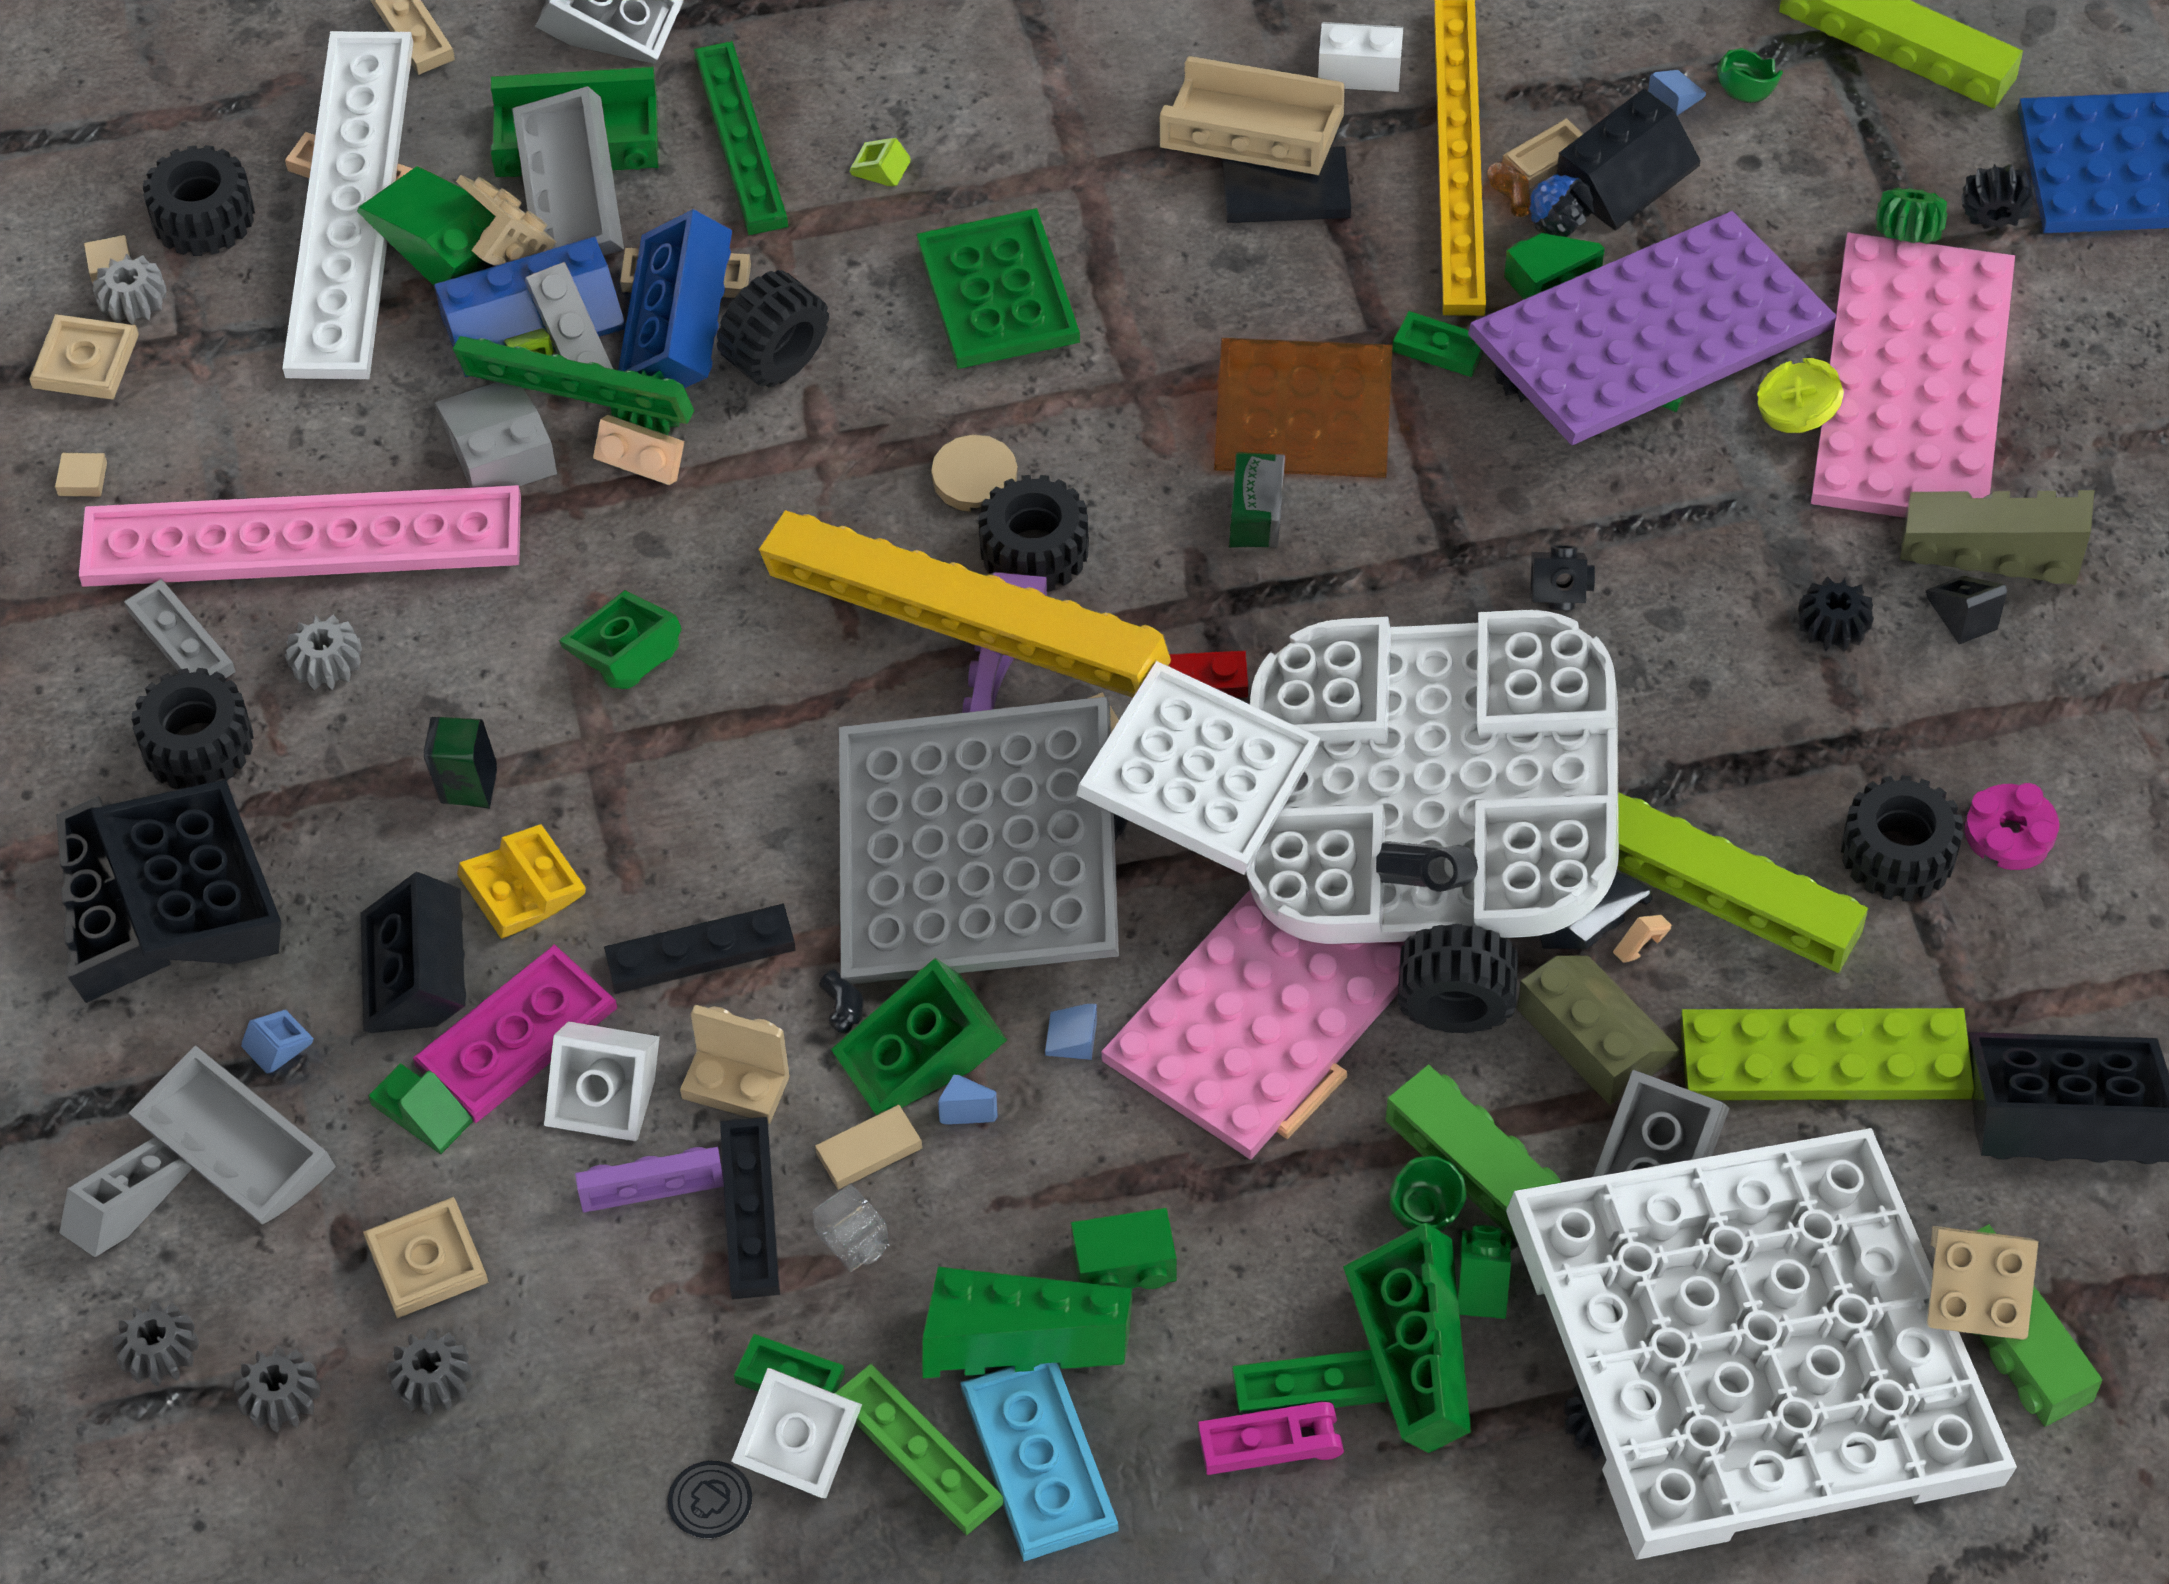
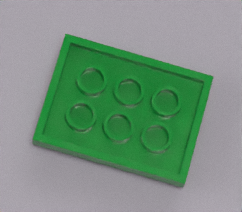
M1037 208L916 234L917 246L957 369L1080 343V331Z

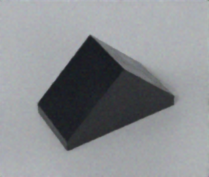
M1961 576L1925 590L1927 599L1958 644L1998 630L2007 596L2005 584Z

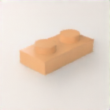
M606 415L600 419L593 459L671 485L678 478L685 441Z

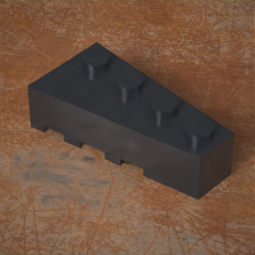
M99 796L56 815L59 859L64 879V887H61L62 903L66 907L67 926L64 927L65 944L69 950L67 976L85 1003L171 965L170 960L143 957L91 815V808L105 806Z

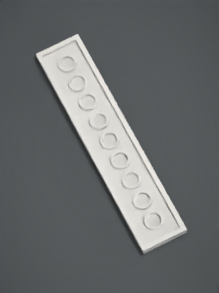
M330 31L282 368L285 378L370 379L387 240L357 212V209L396 180L413 50L411 32Z

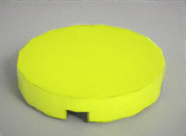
M1802 358L1804 363L1792 364V361H1788L1769 372L1760 383L1757 392L1758 407L1763 420L1771 428L1785 433H1803L1818 428L1830 420L1842 404L1844 391L1837 371L1829 363L1815 358Z

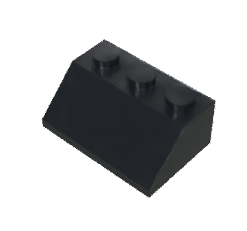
M1643 88L1560 151L1556 175L1580 178L1582 182L1589 184L1590 192L1593 196L1592 205L1594 213L1592 214L1616 231L1698 168L1701 160L1675 111Z
M416 871L360 913L363 1031L368 1033L437 1027L465 1007V951L463 949L461 888Z

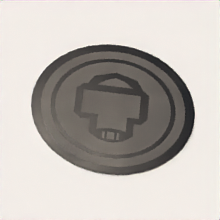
M703 1461L689 1466L676 1477L668 1494V1509L675 1524L685 1533L704 1539L722 1537L736 1530L747 1518L752 1505V1490L745 1475L733 1465L722 1461Z

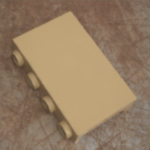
M1189 56L1185 61V80L1174 105H1164L1160 113V147L1319 175L1344 116L1345 85L1339 81Z

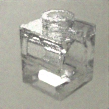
M851 1183L813 1210L816 1234L850 1272L862 1264L869 1265L875 1262L884 1253L886 1247L889 1246L886 1221Z

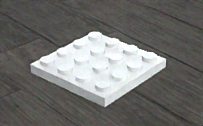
M1156 661L1081 780L1076 796L1244 875L1315 754L1321 738Z

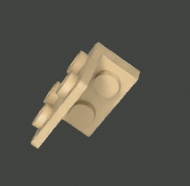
M460 175L456 180L461 187L496 216L490 226L482 232L480 240L472 249L479 258L497 266L553 248L556 241L544 231L548 225L530 211L524 213L519 208L521 201L502 188L499 191L479 176L475 181L463 175Z
M694 1005L691 1019L697 1051L680 1088L682 1099L748 1118L767 1117L770 1124L790 1077L783 1030L764 1019L749 1020L735 1016L721 1007L713 1006L706 1008Z
M1933 1226L1930 1245L1935 1248L1927 1325L1934 1329L2026 1339L2029 1331L2039 1241L2027 1237Z

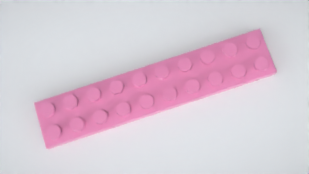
M519 485L87 506L84 513L79 579L82 587L148 584L155 583L160 579L168 583L519 565L521 494Z

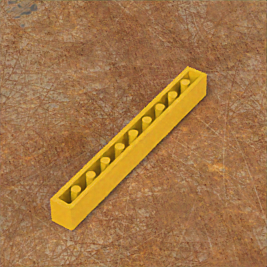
M785 510L759 548L769 575L1132 698L1156 661L1166 666L1171 662L1163 634L1150 626L1142 625L1140 627L1124 622L1111 613L1105 612L1100 614L1082 608L1071 600L1061 601L1045 596L1037 589L1031 587L1024 589L1006 583L995 575L985 576L969 571L961 564L955 562L948 564L933 559L919 550H905L894 546L885 539H872L857 534L846 526H832L821 522L809 514L799 515Z

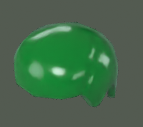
M1743 48L1729 50L1721 58L1717 67V77L1722 88L1728 96L1744 103H1757L1765 100L1773 93L1783 74L1782 70H1779L1777 73L1775 72V60L1773 58L1763 60L1756 53Z
M1437 1156L1414 1158L1400 1171L1391 1185L1389 1191L1391 1212L1401 1225L1407 1229L1412 1230L1423 1223H1427L1438 1231H1443L1457 1218L1465 1204L1466 1190L1464 1177L1451 1162Z

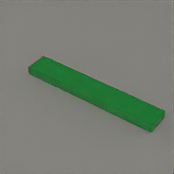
M733 41L693 49L695 62L748 236L788 227L787 214Z

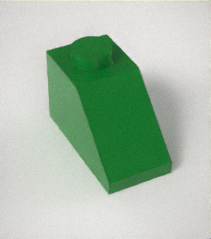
M1540 233L1528 240L1517 242L1506 251L1504 278L1524 300L1602 267L1605 248L1597 242Z

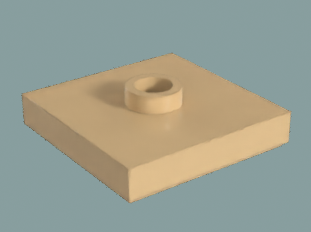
M55 314L29 379L32 388L114 400L139 335L136 325Z
M454 1197L363 1232L397 1318L489 1283Z

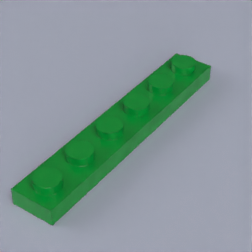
M460 336L453 347V351L467 376L688 424L695 411L683 384L666 378L661 380L642 376L632 370L624 372L605 368L595 362L582 363L569 360L558 354L550 356L536 353L521 346L513 348L495 344L484 338L477 340Z

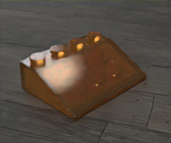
M1221 338L1214 471H1235L1236 452L1285 455L1284 474L1386 478L1392 345Z

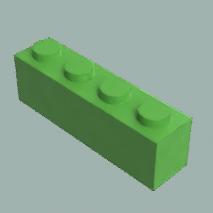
M1429 1064L1387 1099L1386 1122L1424 1157L1437 1156L1451 1162L1464 1177L1466 1196L1501 1229L1510 1234V1237L1515 1242H1517V1239L1506 1213L1514 1191L1562 1183L1555 1172L1548 1167L1542 1168L1528 1155L1521 1141L1514 1136L1508 1137L1494 1124L1493 1118L1486 1109L1480 1105L1474 1106L1461 1094L1458 1085L1452 1078L1445 1074L1440 1075Z
M1990 1224L1976 1230L1978 1232L1995 1233ZM2033 1286L2029 1331L2026 1339L1972 1333L1981 1337L1989 1348L1990 1357L1996 1369L2001 1374L2009 1376L2018 1389V1396L2024 1408L2030 1414H2036L2044 1427L2094 1402L2103 1379L2035 1286Z

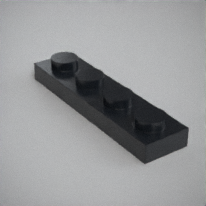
M784 903L604 946L615 994L796 951Z
M759 1117L720 1121L732 1300L780 1295L768 1118Z

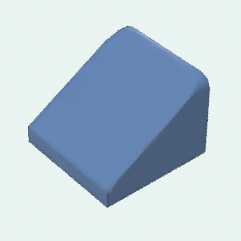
M1679 70L1655 72L1650 76L1648 92L1672 108L1677 116L1706 96L1704 90Z
M1084 1004L1052 1011L1050 1013L1045 1056L1092 1060L1097 1024V1004Z
M285 1009L250 1020L242 1040V1048L266 1073H271L310 1046L314 1038Z
M954 1074L938 1101L939 1122L948 1125L995 1122L998 1117L996 1092L965 1077Z

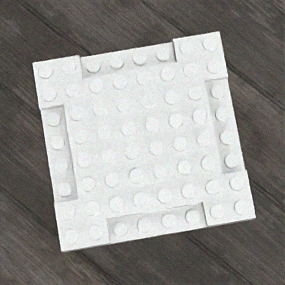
M1872 1128L1514 1191L1506 1213L1537 1295L1545 1294L1607 1459L1602 1471L1636 1560L1728 1542L1737 1531L1901 1498L1912 1497L1914 1504L2001 1487L2006 1485L2017 1468L1958 1331L1934 1329L1927 1325L1933 1270Z

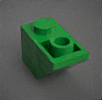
M1477 1225L1472 1230H1462L1457 1293L1459 1315L1506 1319L1511 1269L1510 1234L1501 1233L1502 1230L1498 1227Z

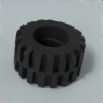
M196 145L187 146V150L184 151L179 149L171 151V156L168 158L162 156L157 160V167L150 168L146 174L148 180L143 181V196L154 234L158 240H162V244L168 249L175 247L176 253L183 255L187 252H192L193 256H202L203 252H210L213 255L220 253V248H231L236 245L235 239H243L247 235L246 228L252 227L254 222L253 214H255V207L245 169L241 166V162L236 156L230 157V153L224 149L215 151L214 146L205 145L203 148H197Z
M783 270L766 272L762 277L758 276L753 279L731 301L720 321L721 326L717 331L716 338L718 342L716 345L726 360L761 387L766 385L769 388L776 386L778 383L783 384L809 363L822 344V339L828 329V306L821 298L789 273Z
M1031 474L1022 475L1020 481L1015 482L1013 478L1004 481V488L1002 489L996 486L990 491V499H984L981 504V513H979L978 518L981 560H984V568L988 574L997 572L1046 577L1047 592L1056 590L1055 585L1058 583L1063 586L1067 585L1072 581L1071 574L1079 575L1083 570V562H1087L1089 547L1087 507L1084 500H1079V493L1074 488L1067 490L1066 482L1060 479L1051 482L1050 476L1040 475L1039 479H1031ZM1027 530H1043L1050 533L1040 538H1026L1017 535Z
M188 668L179 669V674L170 676L167 673L161 676V682L157 685L151 682L145 688L147 695L139 696L136 700L137 710L132 711L131 720L144 764L149 772L153 771L155 779L161 783L168 780L170 787L180 789L182 785H187L188 788L216 782L221 778L227 781L234 776V768H243L246 764L245 755H251L253 749L251 739H254L244 699L242 694L239 693L237 685L232 680L226 682L225 676L217 671L209 675L208 670L205 668H197L196 672L189 673ZM191 724H210L204 730L192 735H176L181 729Z
M1901 775L1900 780L1894 781L1892 776L1883 777L1880 785L1872 781L1865 786L1864 793L1858 792L1853 798L1852 806L1849 807L1841 841V853H1844L1842 862L1845 869H1852L1850 877L1856 883L1862 881L1866 883L1864 890L1871 894H1874L1876 890L1882 892V898L1892 900L1893 896H1901L1902 901H1912L1915 894H1918L1923 899L1931 895L1932 888L1939 891L1945 885L1947 877H1951L1963 837L1962 828L1964 823L1962 815H1957V804L1954 800H1945L1947 792L1942 788L1938 787L1934 790L1929 787L1930 781L1921 778L1918 783L1911 781V776ZM1887 831L1906 832L1916 837L1921 844L1913 846L1899 845L1888 840L1882 833Z
M1474 925L1432 926L1431 929L1417 931L1416 936H1409L1405 940V945L1401 947L1398 1005H1400L1401 1012L1406 1016H1410V1020L1416 1024L1425 1025V1028L1445 1033H1474L1476 1031H1487L1492 1029V1026L1504 1024L1506 1018L1512 1017L1516 1008L1518 953L1516 948L1512 947V943L1507 938L1500 937L1499 933L1492 930L1482 929L1483 927Z

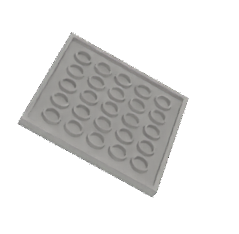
M1107 697L839 727L842 979L847 980L851 984L908 979L915 976L934 958H937L957 973L1119 956L1114 813L1076 796L1081 780L1111 734L1110 704Z

